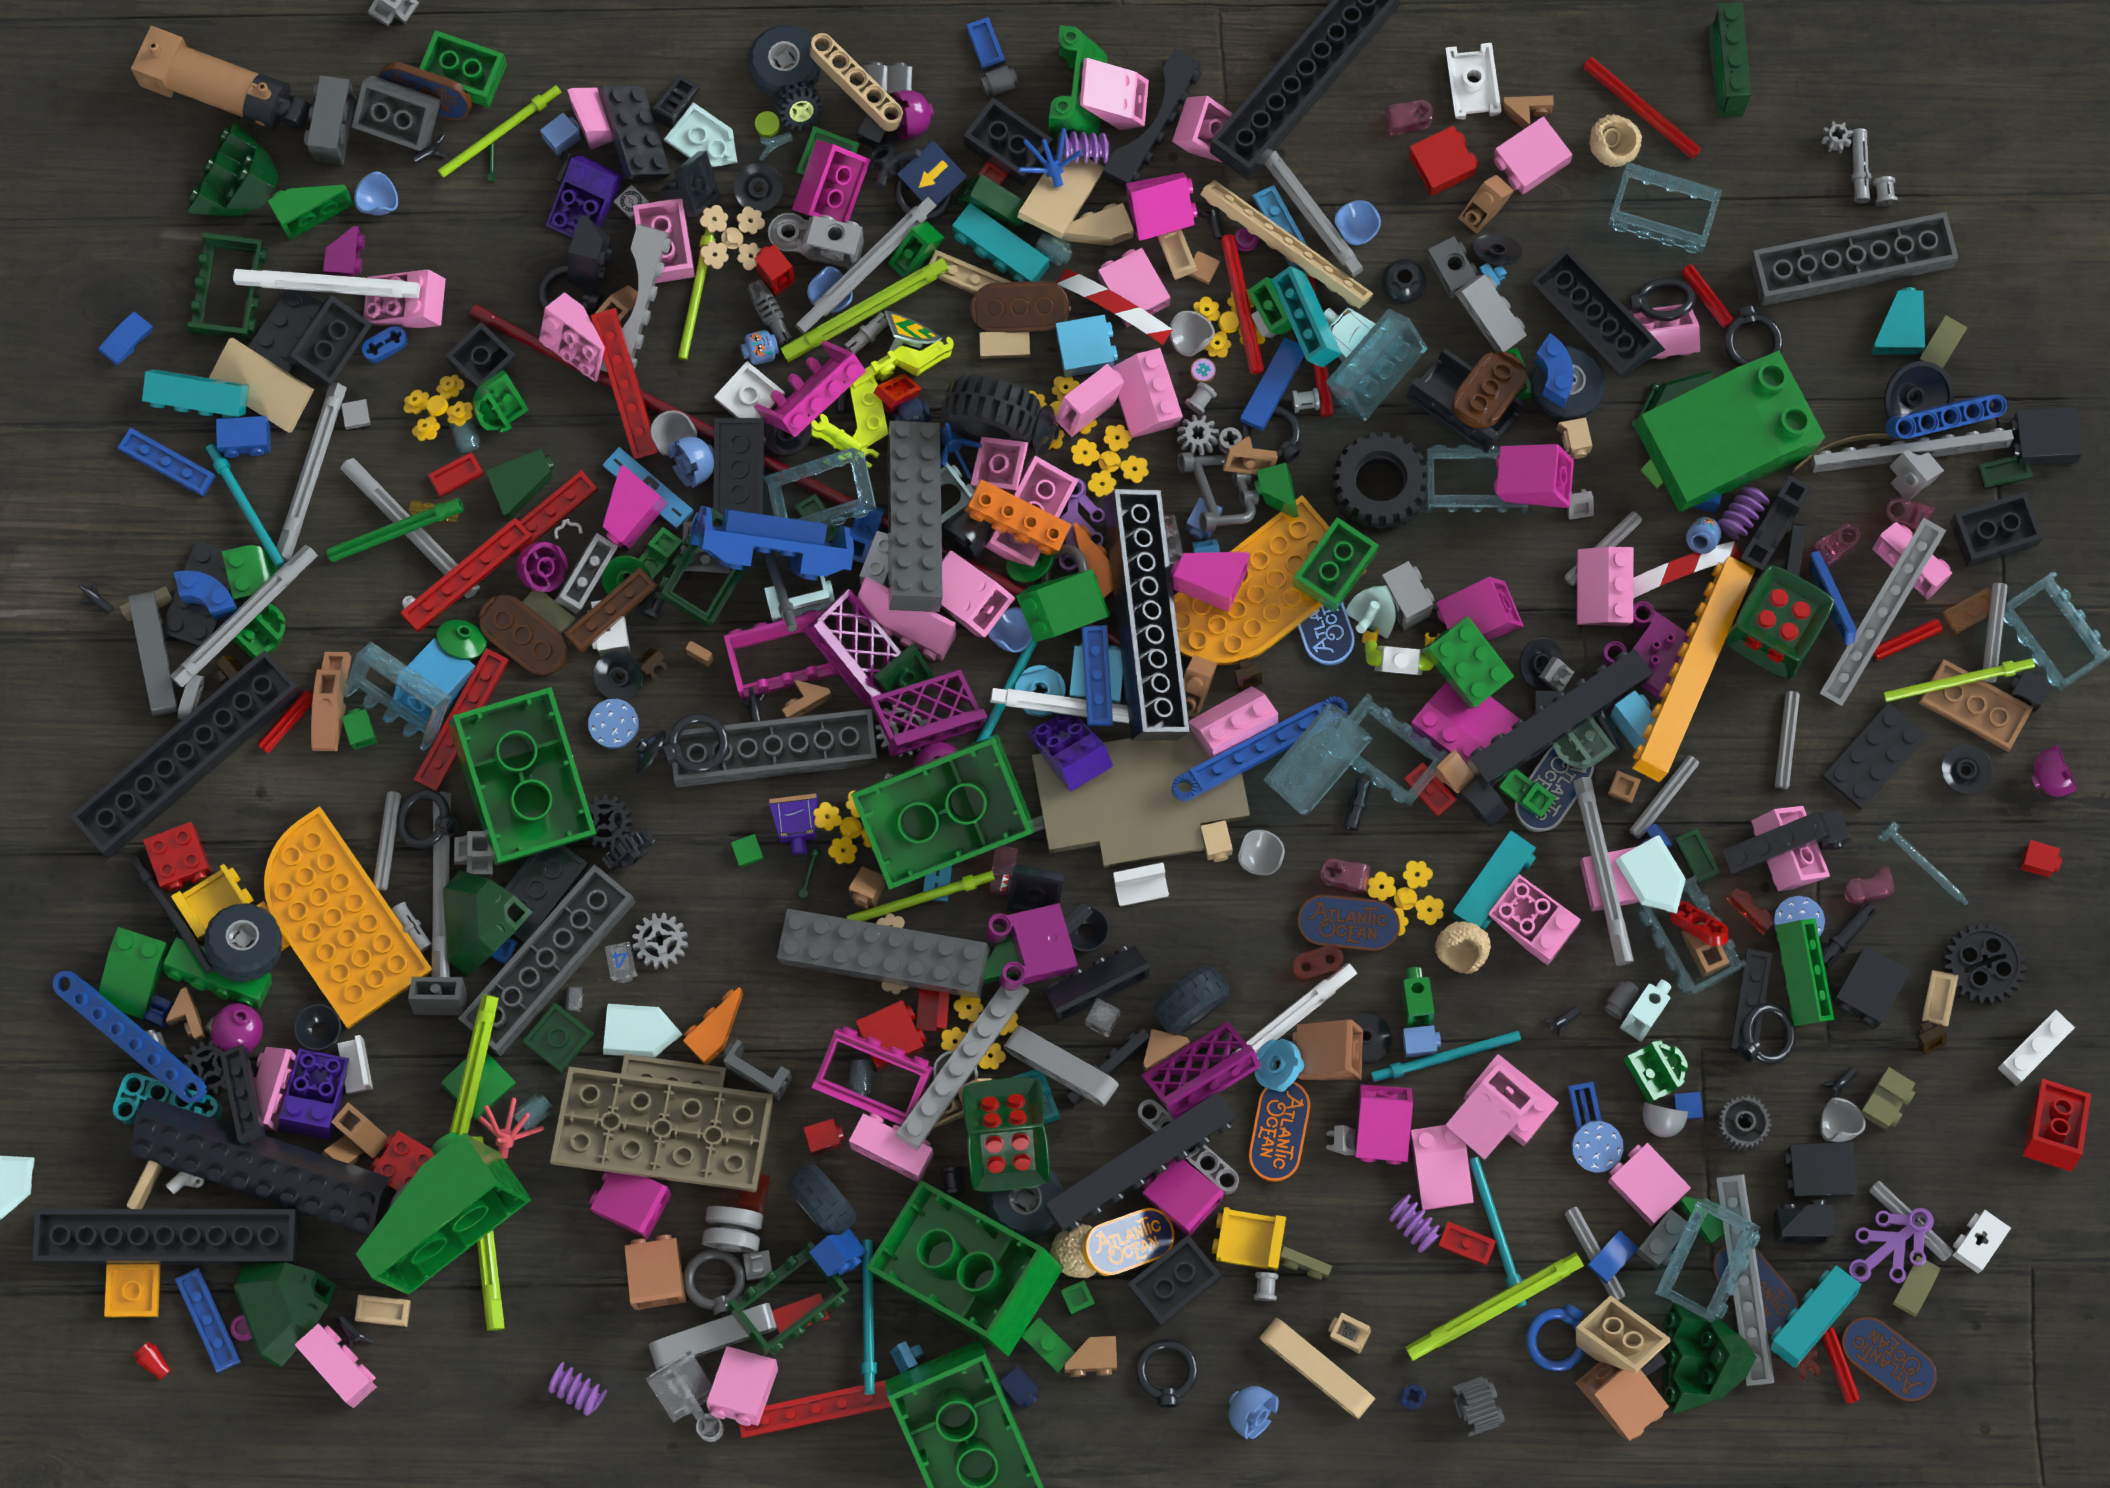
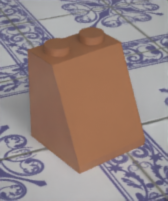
M1338 1020L1297 1025V1032L1293 1033V1043L1298 1047L1301 1059L1304 1060V1069L1298 1074L1300 1080H1361L1363 1029L1353 1020Z
M661 1235L656 1237V1241L646 1242V1239H635L630 1241L631 1245H625L630 1304L634 1310L687 1303L677 1238H672L671 1235Z
M1600 1361L1575 1382L1614 1429L1629 1441L1639 1437L1644 1432V1428L1651 1422L1660 1419L1664 1411L1669 1407L1641 1369L1635 1374Z

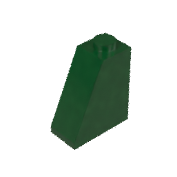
M982 174L964 181L953 202L963 208H966L971 203L996 222L1010 229L1022 226L1025 223L1024 220L1017 217L1025 201Z
M542 448L486 470L506 522L510 521L553 478L551 470L555 467L550 455L545 456Z

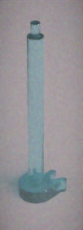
M1892 821L1877 836L1882 842L1891 838L1958 902L1961 901L1965 906L1969 903L1964 898L1965 895L1897 832L1900 826L1895 821Z

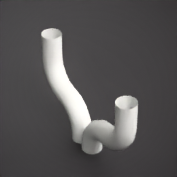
M569 519L562 520V525L554 530L555 539H559L558 531L563 529L566 523L569 526L578 527L579 534L583 533L581 525L579 523H571Z

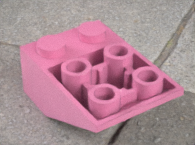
M1084 58L1082 87L1079 95L1080 105L1119 130L1145 127L1149 80L1135 71Z
M429 269L367 277L417 282L420 285L419 298L366 295L363 318L372 323V325L409 328L441 326L445 278Z
M563 293L545 307L539 341L562 357L564 361L569 362L580 370L582 374L597 382L605 347L584 306L566 293Z
M950 550L942 560L943 598L941 608L975 636L985 638L1015 597Z
M1518 874L1488 913L1493 920L1527 951L1547 966L1581 921V919L1520 874Z
M1498 1063L1445 1126L1485 1160L1535 1104L1538 1097Z

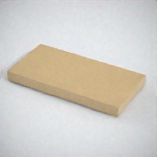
M1080 156L1078 163H1075L1073 160L1063 167L1064 172L1061 173V178L1064 185L1054 188L1052 178L1047 177V174L1043 173L1019 210L1017 217L1062 239L1101 178L1104 166L1098 163L1094 164V161L1090 159L1087 164L1084 162L1083 156Z
M229 338L209 377L210 379L249 385L246 406L258 414L266 416L269 421L288 433L293 431L314 391L307 384L234 338Z

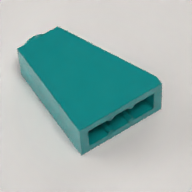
M1912 287L1898 290L1871 349V355L1922 354L1925 349L1923 291Z

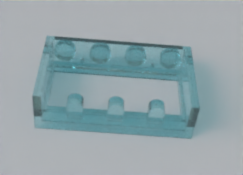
M1627 162L1608 225L1619 232L1630 231L1636 233L1638 237L1643 239L1653 238L1660 240L1662 244L1667 246L1677 245L1684 247V250L1690 253H1703L1722 190ZM1628 178L1641 180L1646 185H1658L1670 192L1678 191L1685 193L1694 199L1702 198L1712 201L1703 234L1699 235L1619 211Z
M1433 445L1432 448H1427L1428 487L1426 491V513H1432L1433 507H1447L1448 512H1456L1458 507H1472L1473 512H1481L1483 507H1497V512H1507L1508 507L1522 508V513H1527L1529 504L1504 502L1498 495H1434V459H1496L1497 455H1500V448L1494 445L1488 453L1480 448H1472L1470 445H1459L1457 448Z
M849 448L764 476L763 478L768 485L774 516L788 518L781 485L798 481L801 478L814 474H820L823 471L841 467L850 462L859 499L798 519L820 522L827 525H840L845 523L848 518L867 516L869 511L876 509L864 452L855 448Z
M2053 571L2005 603L2004 621L2009 626L2013 625L2016 629L2018 640L2023 646H2028L2032 651L2034 662L2039 667L2043 666L2048 673L2046 676L2052 686L2058 687L2062 691L2077 679L2110 659V649L2106 651L2099 641L2101 638L2100 633L2096 629L2092 631L2084 621L2086 618L2085 613L2081 609L2077 611L2069 601L2071 598L2067 589L2062 591L2054 579L2057 574ZM2044 588L2096 657V659L2064 679L2014 611L2016 607Z
M370 642L356 654L344 691L346 698L358 688L367 693L368 696L363 701V707L366 709H371L378 702L386 706L388 710L385 711L383 721L386 723H391L398 716L409 722L403 730V734L406 737H411L418 730L425 733L420 745V749L423 751L435 742L449 701L452 699L447 693L373 642ZM369 666L431 708L432 713L429 722L365 679Z
M1368 693L1329 739L1333 747L1331 750L1341 759H1344V757L1348 758L1353 762L1351 765L1361 774L1366 772L1372 777L1371 781L1381 789L1386 787L1392 792L1390 795L1401 804L1405 801L1410 806L1435 776L1436 767L1448 756L1446 751L1442 750L1440 752L1434 748L1428 738H1421L1414 733L1408 723H1401L1394 718L1388 708L1384 707L1382 709L1374 703L1372 696ZM1367 713L1433 761L1409 791H1406L1343 743Z
M1696 875L1686 880L1682 893L1687 891L1698 909L1722 922L1719 917H1715L1711 910L1707 895H1703L1699 889ZM1641 905L1640 909L1642 912L1639 913V916L1646 927L1650 925L1654 932L1652 939L1658 949L1662 947L1667 956L1664 957L1665 962L1671 971L1675 970L1678 974L1679 979H1677V982L1683 993L1688 992L1690 997L1728 976L1743 970L1746 966V962L1744 960L1741 961L1738 957L1732 939H1729L1722 947L1729 960L1730 967L1695 986L1652 911L1655 907Z
M1706 1198L1697 1201L1655 1294L1669 1299L1709 1320V1322H1714L1718 1318L1722 1319L1728 1308V1305L1725 1303L1729 1295L1732 1296L1738 1287L1739 1282L1736 1279L1740 1271L1744 1272L1750 1258L1747 1255L1750 1249H1754L1759 1242L1760 1235L1758 1232L1760 1226ZM1708 1212L1743 1230L1712 1300L1708 1308H1705L1676 1293L1672 1288Z

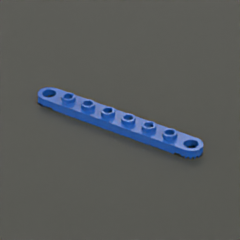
M1339 696L1329 697L1189 769V771L1178 775L1172 783V794L1180 801H1189L1343 721L1348 711L1347 703ZM1330 705H1337L1341 708L1342 712L1338 715L1331 714L1328 707ZM1180 783H1188L1192 790L1188 793H1183L1177 787Z
M61 971L55 975L53 989L57 995L183 1101L198 1103L205 1098V1093H207L205 1088L207 1087L201 1078L197 1077L192 1070L87 982L80 979L72 971ZM66 977L70 980V987L67 991L61 985L64 980L63 978ZM192 1083L197 1088V1093L194 1097L188 1094L189 1084Z

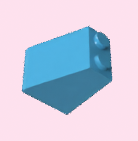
M434 638L398 675L392 704L433 731L461 695L474 671L475 665L470 660H461L449 656L439 647L437 640Z

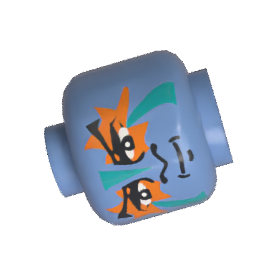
M767 330L747 334L744 339L745 344L740 345L743 358H748L752 365L771 362L775 359V354L779 353L775 335H770Z
M1702 517L1696 519L1686 534V542L1689 548L1700 554L1712 552L1721 538V528L1711 518Z

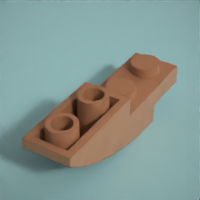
M325 652L322 668L317 669L311 717V746L313 751L338 750L343 724L342 717L346 709L343 698L352 658L349 652Z

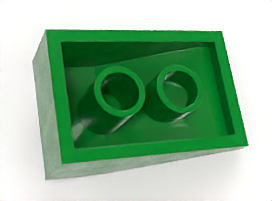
M345 185L289 188L286 191L276 192L272 195L271 199L267 200L276 220L289 241L354 206Z
M1092 569L1030 586L1016 596L1034 642L1056 637L1110 616Z
M118 927L109 949L99 993L122 1013L145 1020L164 970L163 963L171 947L166 942Z

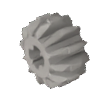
M1192 415V422L1184 419V427H1178L1177 433L1180 434L1177 437V443L1183 444L1181 450L1184 452L1190 449L1193 456L1195 452H1199V456H1204V450L1212 453V445H1218L1216 436L1219 435L1218 429H1212L1215 422L1209 421L1206 423L1205 415L1201 417L1200 421L1197 420L1196 415ZM1194 433H1197V435L1201 433L1202 439H1199V437H1197V439H1194Z

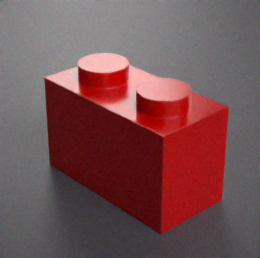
M775 244L771 247L766 246L757 253V257H755L757 274L775 297L795 283L792 265Z

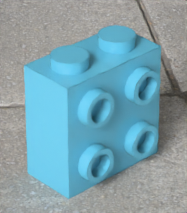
M1105 315L1056 323V335L1065 378L1097 372L1106 364L1110 367L1114 366V361L1118 360L1115 345L1111 346L1109 337H1113L1111 322L1106 323Z
M1080 644V646H1075L1070 697L1086 700L1083 644ZM1108 646L1112 703L1120 704L1123 681L1121 650L1117 646Z
M1633 691L1615 704L1610 718L1636 750L1638 745H1642L1645 740L1642 737L1644 729L1648 723H1652L1654 718L1651 717L1652 711L1649 708L1650 703L1646 697Z

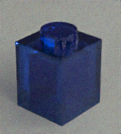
M1019 1365L999 1382L1003 1390L1019 1408L1023 1404L1027 1408L1039 1398L1036 1395L1039 1388Z

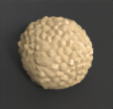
M1606 115V117L1600 118L1591 129L1590 149L1594 156L1604 165H1609V167L1624 166L1637 157L1641 147L1642 135L1638 127L1631 120L1620 115Z
M1454 922L1441 931L1436 941L1435 952L1442 963L1449 966L1455 972L1472 974L1487 960L1491 949L1488 933L1477 926V924Z
M1082 1224L1071 1233L1067 1230L1062 1233L1059 1232L1052 1242L1051 1256L1063 1267L1062 1272L1067 1276L1089 1278L1096 1273V1271L1087 1266L1082 1254L1083 1241H1085L1087 1232L1092 1228L1090 1225Z

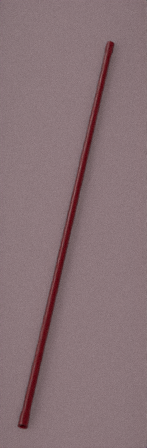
M475 304L471 309L470 318L482 322L484 325L492 327L581 373L580 370L569 362L564 361L562 357L550 348L545 347L539 341V337L498 317L495 313L478 304ZM600 370L597 382L613 389L608 373ZM641 390L646 407L660 414L672 410L680 411L690 418L698 434L714 441V427ZM765 454V468L857 515L860 502ZM884 515L880 527L888 531V517ZM942 545V559L951 550ZM953 551L997 582L1011 595L1016 597L1027 589ZM1090 623V624L1085 625V626H1099V625H1097V624H1095V623ZM1107 630L1108 644L1120 648L1119 635Z

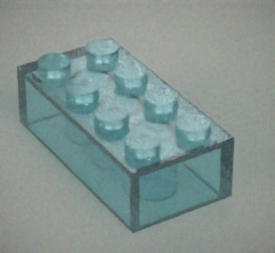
M1388 309L1326 383L1344 411L1366 421L1428 348L1409 318Z
M1328 703L1263 781L1300 814L1308 815L1373 737L1337 705Z

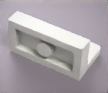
M1163 863L1113 873L1120 907L1167 898L1169 896Z
M357 1035L355 1040L337 1043L340 1057L349 1058L345 1079L346 1093L349 1095L372 1090L373 1086L364 1039L361 1035Z

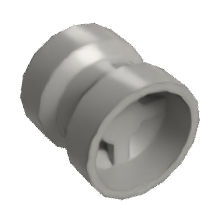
M708 1413L702 1415L697 1420L696 1431L703 1440L715 1442L723 1435L724 1426L718 1417Z

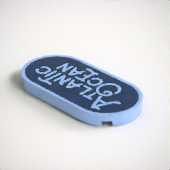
M1343 602L1335 613L1322 606L1298 625L1305 650L1313 660L1324 665H1336L1346 660L1352 652L1354 633Z

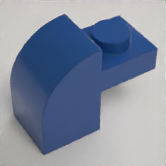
M865 502L860 503L854 525L850 530V536H853L854 544L853 560L865 563L877 530L881 531L880 526L885 509Z

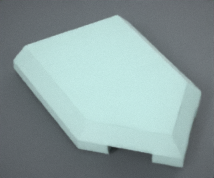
M694 102L664 138L666 143L688 158H691L698 151H707L711 167L737 163L733 130Z
M1659 835L1615 860L1641 905L1677 914L1685 877Z
M608 1004L603 1055L624 1056L629 1054L656 1058L666 1047L681 1037L682 1033L659 1007Z
M0 1156V1220L31 1195L32 1170L34 1169L35 1158Z

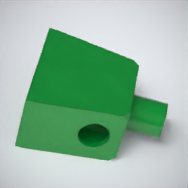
M1419 967L1408 968L1406 970L1407 979L1403 980L1402 986L1406 1028L1432 1026L1434 1006L1429 977H1422L1421 968Z

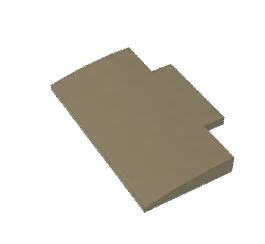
M1190 728V732L1178 741H1145L1128 738L1105 742L1104 744L1113 767L1071 792L1057 778L1041 754L1032 755L1049 854L1100 845L1104 867L1203 851L1204 843L1201 826L1226 820V823L1249 820L1250 812L1242 773L1189 801L1176 799L1171 790L1174 779L1178 775L1210 759ZM1180 783L1177 787L1183 793H1188L1192 790L1188 783Z
M629 1054L624 1055L621 1074L569 1067L550 1163L756 1192L772 1113L773 1094L724 1088L727 1073L725 1067Z

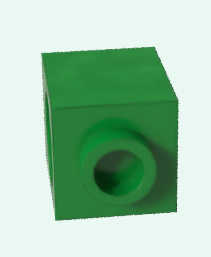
M356 708L348 711L347 715L342 717L350 745L354 751L378 743L366 709Z

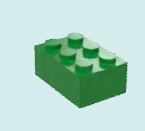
M435 30L419 69L458 82L464 87L463 91L466 94L469 93L473 103L489 108L507 63L503 53Z
M1337 517L1294 576L1293 585L1335 613L1377 555L1379 545Z
M1469 616L1459 619L1423 648L1424 652L1468 709L1476 708L1514 677Z

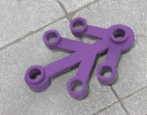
M1076 478L1078 482L1075 488L1079 492L1071 494L1067 501L1068 511L1060 517V519L1072 524L1066 535L1065 544L1075 546L1071 528L1077 522L1079 526L1084 525L1092 535L1090 539L1099 537L1101 541L1098 544L1102 546V534L1095 532L1078 513V503L1090 514V520L1095 525L1104 522L1105 513L1102 509L1097 508L1086 496L1085 483L1081 479ZM1100 513L1102 518L1096 520L1093 518V515ZM1064 554L1060 556L1059 565L1063 571L1074 572L1078 568L1077 562L1071 555ZM1068 559L1074 562L1070 567L1065 565V561Z
M1924 1208L1914 1209L1909 1215L1889 1214L1887 1211H1880L1876 1214V1222L1882 1228H1887L1891 1224L1905 1225L1899 1232L1873 1231L1865 1227L1859 1228L1856 1231V1239L1860 1244L1865 1245L1871 1241L1886 1243L1866 1260L1858 1259L1853 1261L1849 1267L1850 1275L1858 1282L1868 1280L1871 1276V1270L1894 1251L1893 1268L1890 1270V1277L1895 1283L1903 1282L1906 1279V1272L1903 1269L1905 1243L1913 1234L1914 1250L1910 1253V1261L1915 1266L1924 1265L1926 1262V1256L1923 1252L1925 1233L1929 1232L1934 1224L1932 1214ZM1886 1215L1888 1216V1221L1881 1223L1879 1218ZM1924 1218L1925 1224L1918 1226L1916 1220ZM1862 1232H1867L1869 1234L1868 1238L1865 1240H1861L1859 1238V1235ZM1915 1254L1923 1256L1919 1262L1914 1261L1913 1257ZM1859 1268H1864L1866 1270L1863 1276H1858L1856 1274V1271ZM1900 1270L1903 1273L1902 1277L1894 1278V1272Z

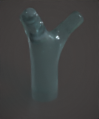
M787 132L772 138L761 137L760 142L763 145H767V147L763 151L760 160L764 161L766 156L776 147L793 141L791 133Z

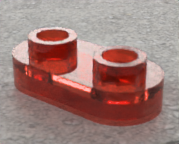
M1333 945L1302 953L1294 960L1293 971L1302 980H1310L1335 972L1343 963V953L1338 947ZM1327 956H1333L1335 962L1329 964L1326 962L1325 958ZM1302 964H1309L1311 969L1307 972L1301 969Z

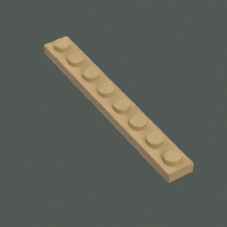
M1216 180L1204 187L1200 195L1210 205L1224 211L1230 219L1246 227L1249 233L1263 239L1270 248L1276 249L1285 255L1288 261L1299 265L1309 276L1317 278L1330 291L1341 295L1348 304L1360 309L1370 300L1373 295L1371 291Z

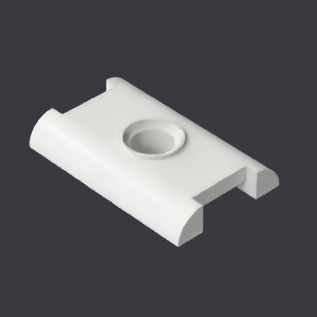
M1492 43L1481 44L1480 51L1457 53V47H1447L1446 55L1455 118L1466 119V114L1489 112L1490 117L1500 114L1502 111ZM1470 76H1475L1480 81L1477 83H1472L1467 78Z

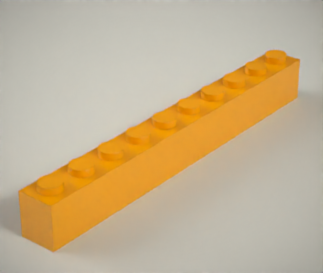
M1730 556L1723 563L1718 562L1712 573L1715 576L1713 583L1709 582L1703 593L1706 599L1696 609L1695 616L1698 618L1696 622L1691 623L1686 632V635L1689 637L1687 643L1683 642L1677 653L1680 659L1678 663L1675 662L1669 671L1668 676L1671 677V680L1663 686L1659 695L1662 697L1661 703H1657L1651 713V717L1654 719L1651 724L1648 723L1642 733V737L1645 740L1642 745H1638L1633 754V758L1636 760L1632 769L1657 782H1660L1669 772L1755 569Z

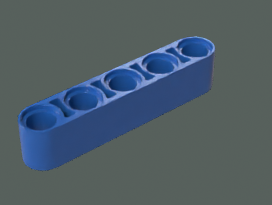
M2001 395L1972 397L1893 416L1886 422L1885 430L1888 436L1894 439L1913 438L1999 417L2006 412L2007 402ZM1991 400L1994 403V408L1992 411H1990L1989 409V403ZM1968 406L1971 407V415L1969 417L1966 413ZM1946 411L1949 414L1947 422L1944 421V413ZM1923 416L1926 419V425L1924 428L1921 425V419ZM1900 422L1903 423L1902 433H1900L1898 430V425Z

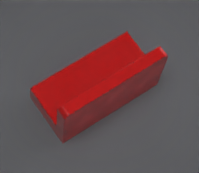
M919 988L916 1029L921 1028L922 1031L931 1032L947 1030L950 993Z

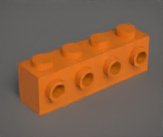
M982 479L976 485L964 510L970 513L969 516L979 522L984 520L992 524L991 527L998 532L1005 533L1007 531L1015 535L1014 539L1023 544H1028L1029 542L1037 546V551L1048 556L1051 554L1055 555L1060 550L1072 525Z

